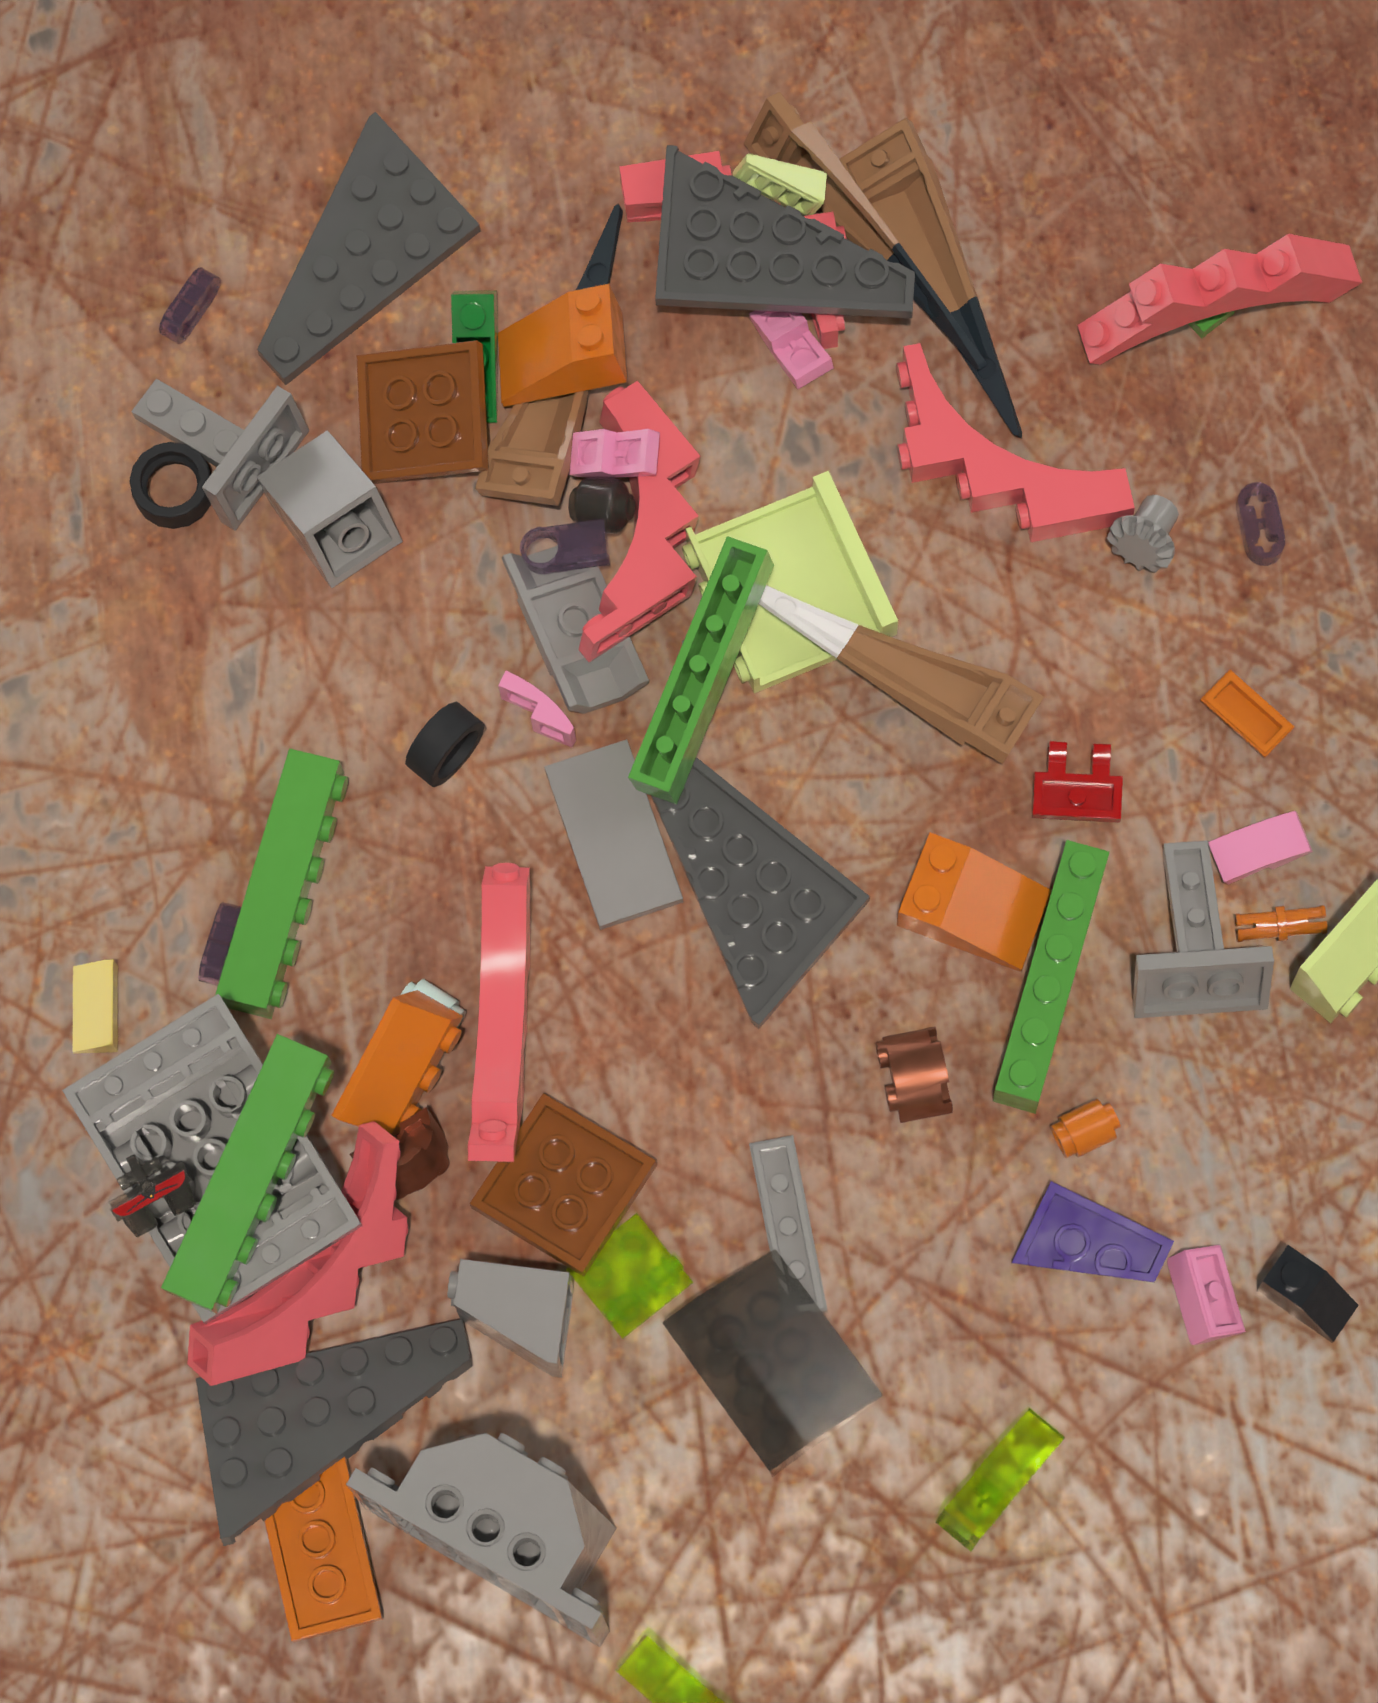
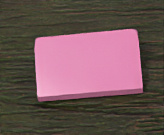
M1220 1245L1188 1249L1168 1258V1268L1191 1345L1203 1344L1246 1332Z

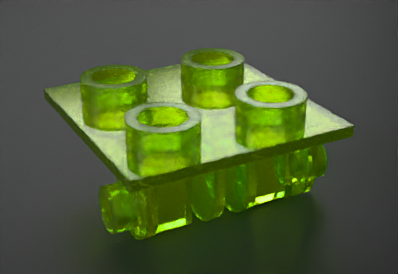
M637 1213L613 1232L584 1277L570 1268L566 1269L622 1339L693 1284V1281L684 1272V1267L680 1261L667 1251Z

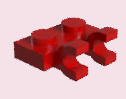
M1050 741L1047 754V772L1035 771L1032 818L1120 823L1123 776L1110 775L1111 744H1093L1091 751V774L1066 773L1067 742Z

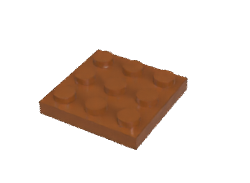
M475 340L356 355L361 469L373 484L489 470L482 343Z
M543 1093L519 1128L514 1162L497 1161L469 1204L471 1209L584 1277L657 1167V1162L655 1159Z

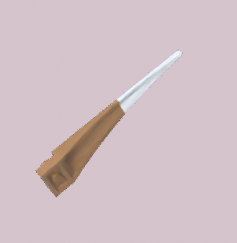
M767 585L759 601V605L961 746L967 742L1001 764L1008 757L1044 696L1008 674L967 663L895 639L816 608Z

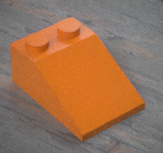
M610 284L567 292L498 332L501 403L503 407L627 382L623 313Z
M929 832L899 908L897 926L1021 972L1052 890L969 846Z

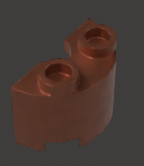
M936 1027L883 1037V1042L875 1043L880 1069L889 1068L893 1084L885 1085L888 1108L890 1112L898 1111L900 1123L953 1113V1105L947 1086L949 1078L942 1045L937 1039Z
M427 1107L400 1123V1133L396 1138L399 1140L400 1158L397 1162L395 1182L397 1195L395 1200L402 1199L408 1194L425 1188L437 1176L442 1175L449 1166V1159L447 1157L448 1146L444 1132ZM354 1152L349 1154L352 1159L354 1156Z

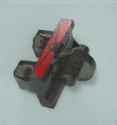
M135 1154L126 1158L131 1171L117 1178V1182L122 1190L136 1183L140 1185L109 1201L112 1207L110 1210L116 1221L119 1222L123 1219L125 1225L136 1237H140L158 1225L148 1206L156 1200L164 1197L174 1216L196 1205L189 1184L191 1182L190 1174L183 1161L149 1179V1176L163 1169L158 1157H155L141 1164Z

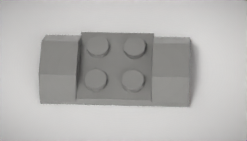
M582 530L574 532L555 547L523 557L509 553L502 556L504 566L518 595L517 601L548 672L550 676L553 675L569 711L585 714L625 700L648 684L649 679L630 636L591 662H588L578 650L584 625L596 615L601 614L599 606L603 591L607 587Z

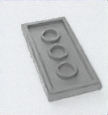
M627 739L544 766L600 930L683 903V897L647 794L636 790L628 778L635 760Z

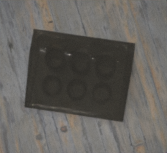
M776 1249L701 1294L662 1322L666 1331L772 1477L883 1396Z

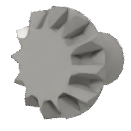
M1147 496L1135 516H1122L1113 522L1107 540L1113 545L1112 552L1122 555L1124 557V564L1129 562L1135 564L1139 571L1146 567L1156 573L1161 567L1167 568L1175 554V546L1169 533L1178 519L1179 513L1176 506L1162 496Z

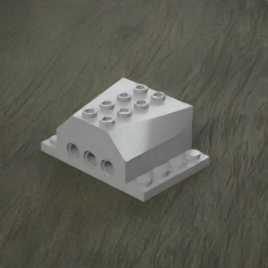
M219 994L62 1090L128 1200L142 1193L145 1196H148L149 1193H154V1186L184 1170L185 1179L179 1188L136 1211L169 1267L172 1265L263 1066V1062ZM308 1135L305 1138L297 1137L291 1153L296 1154L294 1165L286 1180L279 1178L272 1192V1195L277 1197L275 1207L268 1221L263 1222L260 1220L252 1236L258 1239L257 1246L247 1265L240 1263L233 1280L239 1283L228 1307L221 1305L218 1314H215L192 1304L203 1323L207 1324L362 1227L361 1222Z
M487 1433L460 1436L456 1441L421 1450L399 1487L394 1484V1480L372 1467L367 1474L355 1468L346 1485L366 1510L598 1647L602 1646L610 1632L604 1619L605 1615L602 1614L601 1606L598 1605L599 1601L583 1592L581 1588L614 1534L616 1527L567 1481L568 1476L564 1474L566 1471L562 1467L545 1457H541L539 1462L536 1463L527 1457L528 1453L524 1451L525 1446L503 1433H500L497 1439Z

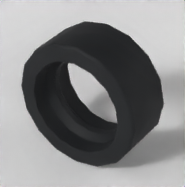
M175 442L154 445L143 452L133 465L129 480L132 497L145 519L158 527L176 529L190 526L202 518L211 506L209 499L202 489V486L211 475L209 466L201 454L190 446ZM171 464H181L189 467L197 479L196 492L191 499L182 505L174 507L159 506L152 501L148 495L147 484L155 471Z
M457 701L447 704L418 733L408 750L405 765L432 787L443 784L471 756L483 735L484 723Z

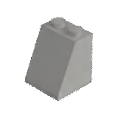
M328 430L256 477L271 506L331 588L403 542L376 486Z
M460 1259L459 1271H451L447 1292V1297L451 1299V1306H455L460 1319L552 1377L562 1378L574 1293L570 1273Z

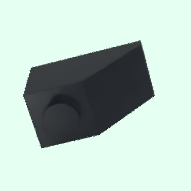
M1287 1245L1257 1290L1260 1294L1331 1343L1335 1341L1359 1306L1326 1270L1289 1245Z

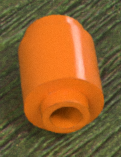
M1095 1099L1059 1116V1122L1050 1126L1054 1139L1064 1157L1068 1158L1075 1154L1079 1158L1116 1140L1115 1130L1120 1128L1121 1124L1110 1103L1102 1105L1098 1099Z

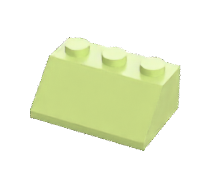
M1378 879L1300 966L1290 987L1292 992L1330 1023L1340 1013L1347 1018L1364 998L1358 992L1368 980L1374 985L1378 983Z

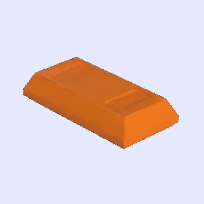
M1229 670L1200 699L1201 702L1264 758L1295 728L1294 725L1232 670Z

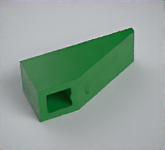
M497 290L454 291L451 294L452 343L477 340L483 344L486 423L497 422Z

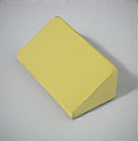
M114 959L73 966V1054L118 1052V966Z

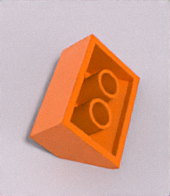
M419 990L393 997L331 1116L357 1127L361 1124L375 1121L392 1136L399 1134L400 1123L421 1111V1108L416 1106L424 1091L429 1093L439 1079L441 1069L437 1065L444 1052L449 1054L459 1041L462 1030L457 1027L463 1016Z

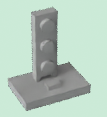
M155 379L131 411L138 421L175 443L190 446L198 451L204 460L216 466V469L204 483L202 489L221 523L236 531L264 493L256 477L292 454L309 432L292 394L279 386L274 389L245 430L158 379Z
M1208 840L1164 843L1163 857L1177 952L1136 955L1133 992L1134 1018L1268 1009L1274 966L1272 946L1224 949Z

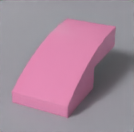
M755 310L749 314L763 341L797 389L834 368L832 358L809 331L807 320L801 313Z
M607 429L573 433L569 475L600 478L656 475L660 432L650 429L618 433Z
M505 671L498 685L501 699L533 712L530 718L534 732L573 748L576 741L574 727L562 710L534 685L519 676Z
M1296 811L1266 819L1208 842L1223 882L1228 885L1265 868L1275 869L1313 852Z

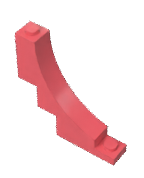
M638 381L625 389L622 386L617 387L604 398L599 423L604 429L616 433L642 429L660 432L656 475L629 477L634 504L633 539L618 572L603 591L599 606L601 614L590 619L582 629L583 633L578 650L588 662H591L692 595L697 578L674 548L686 541V528L692 527L693 531H695L699 516L676 488L695 477L701 456Z
M498 863L493 867L485 866L482 880L480 997L472 1093V1125L468 1140V1161L514 1162L524 1103V1047L527 1036V980L530 969V868L519 867L514 863Z

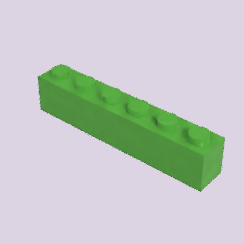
M729 536L726 537L628 778L636 790L677 805L773 570L774 563L768 550Z
M290 748L288 750L215 994L221 996L228 1009L272 1019L275 1007L281 1008L287 993V982H283L287 965L293 967L297 960L300 941L295 940L299 925H306L309 919L312 900L307 898L312 883L318 884L324 867V858H320L323 843H330L336 826V817H332L336 801H343L348 786V777L344 776L339 760Z
M1066 840L996 1084L993 1102L1036 1114L1104 875L1109 851Z
M276 1035L161 1286L164 1291L215 1314H218L221 1305L225 1307L230 1305L239 1283L233 1280L240 1263L245 1265L249 1263L257 1246L258 1239L252 1237L260 1220L267 1222L275 1207L277 1197L272 1195L277 1181L279 1178L286 1180L294 1165L296 1154L291 1153L297 1137L305 1138L311 1128L315 1117V1112L310 1111L317 1094L325 1095L333 1079L334 1070L329 1069L332 1062L328 1055L282 1035Z

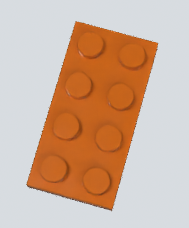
M345 1457L320 1474L319 1481L292 1501L281 1504L276 1513L265 1520L288 1628L293 1643L383 1620L356 1499L346 1485L350 1478V1473Z

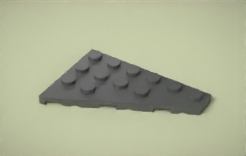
M376 112L369 116L258 346L259 356L285 385L290 383L481 232L480 224Z
M667 145L655 295L656 305L912 318L914 271L899 263L887 261L882 254L872 249L867 251L844 238V234L815 219L805 218L800 211L789 205L784 207L761 195V191L732 175L722 174L717 167L707 162L702 164L680 152L677 146Z
M696 757L677 805L652 795L651 798L752 1024L760 1029L870 901V896Z
M454 1320L307 1353L305 1358L299 1362L210 1386L201 1377L196 1378L219 1533L223 1546L234 1544L236 1542L235 1537L259 1519L265 1521L276 1513L281 1504L292 1501L319 1481V1475L343 1457L346 1459L350 1458L359 1451L365 1442L374 1440L403 1418L402 1414L425 1396L431 1398L441 1390L447 1381L458 1378L470 1369L472 1362L463 1320Z

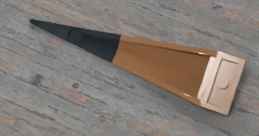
M781 92L766 98L744 142L751 154L827 173L825 200L816 212L820 214L833 211L836 226H844L846 237L851 242L867 251L872 249L882 254L887 261L899 263L914 271L913 300L928 314L976 369L987 366L988 364L814 124L811 121L804 124L800 119L797 109L787 102Z
M904 118L839 160L988 364L981 369H976L959 350L1012 434L1022 438V430L933 161L928 157L913 123Z
M619 204L614 206L576 290L610 283L623 210ZM589 390L514 405L488 447L489 470L480 471L475 487L480 495L559 506L570 471L573 433L581 432Z

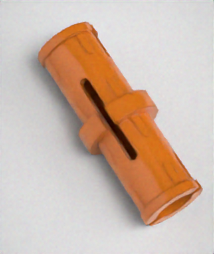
M1320 905L1319 907L1285 910L1284 906H1278L1272 912L1235 914L1236 926H1255V928L1238 929L1236 931L1238 942H1243L1245 940L1277 937L1278 941H1287L1288 936L1327 934V921L1308 922V919L1325 918V906Z

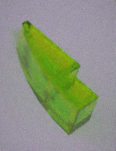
M1029 1408L977 1468L969 1481L944 1508L936 1523L972 1552L1054 1453L1065 1437Z

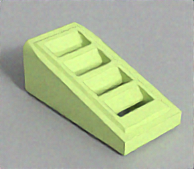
M749 153L733 171L732 176L757 188L765 197L785 207L789 205L795 208L803 216L815 214L824 203L827 173Z

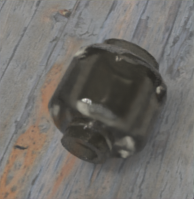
M587 477L571 491L568 509L570 518L576 522L582 531L587 533L618 534L625 528L628 520L634 517L636 502L633 494H629L628 487L622 480Z

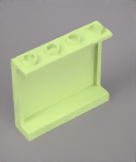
M829 471L814 476L813 487L703 532L695 534L692 527L685 529L686 545L681 546L689 568L691 570L698 568L703 582L698 584L701 595L705 591L725 539L729 536L768 550L774 567L766 584L767 586L863 627L890 637L897 635L898 619ZM758 604L735 660L734 668L741 683L749 681L753 692L757 693L835 661L837 658Z

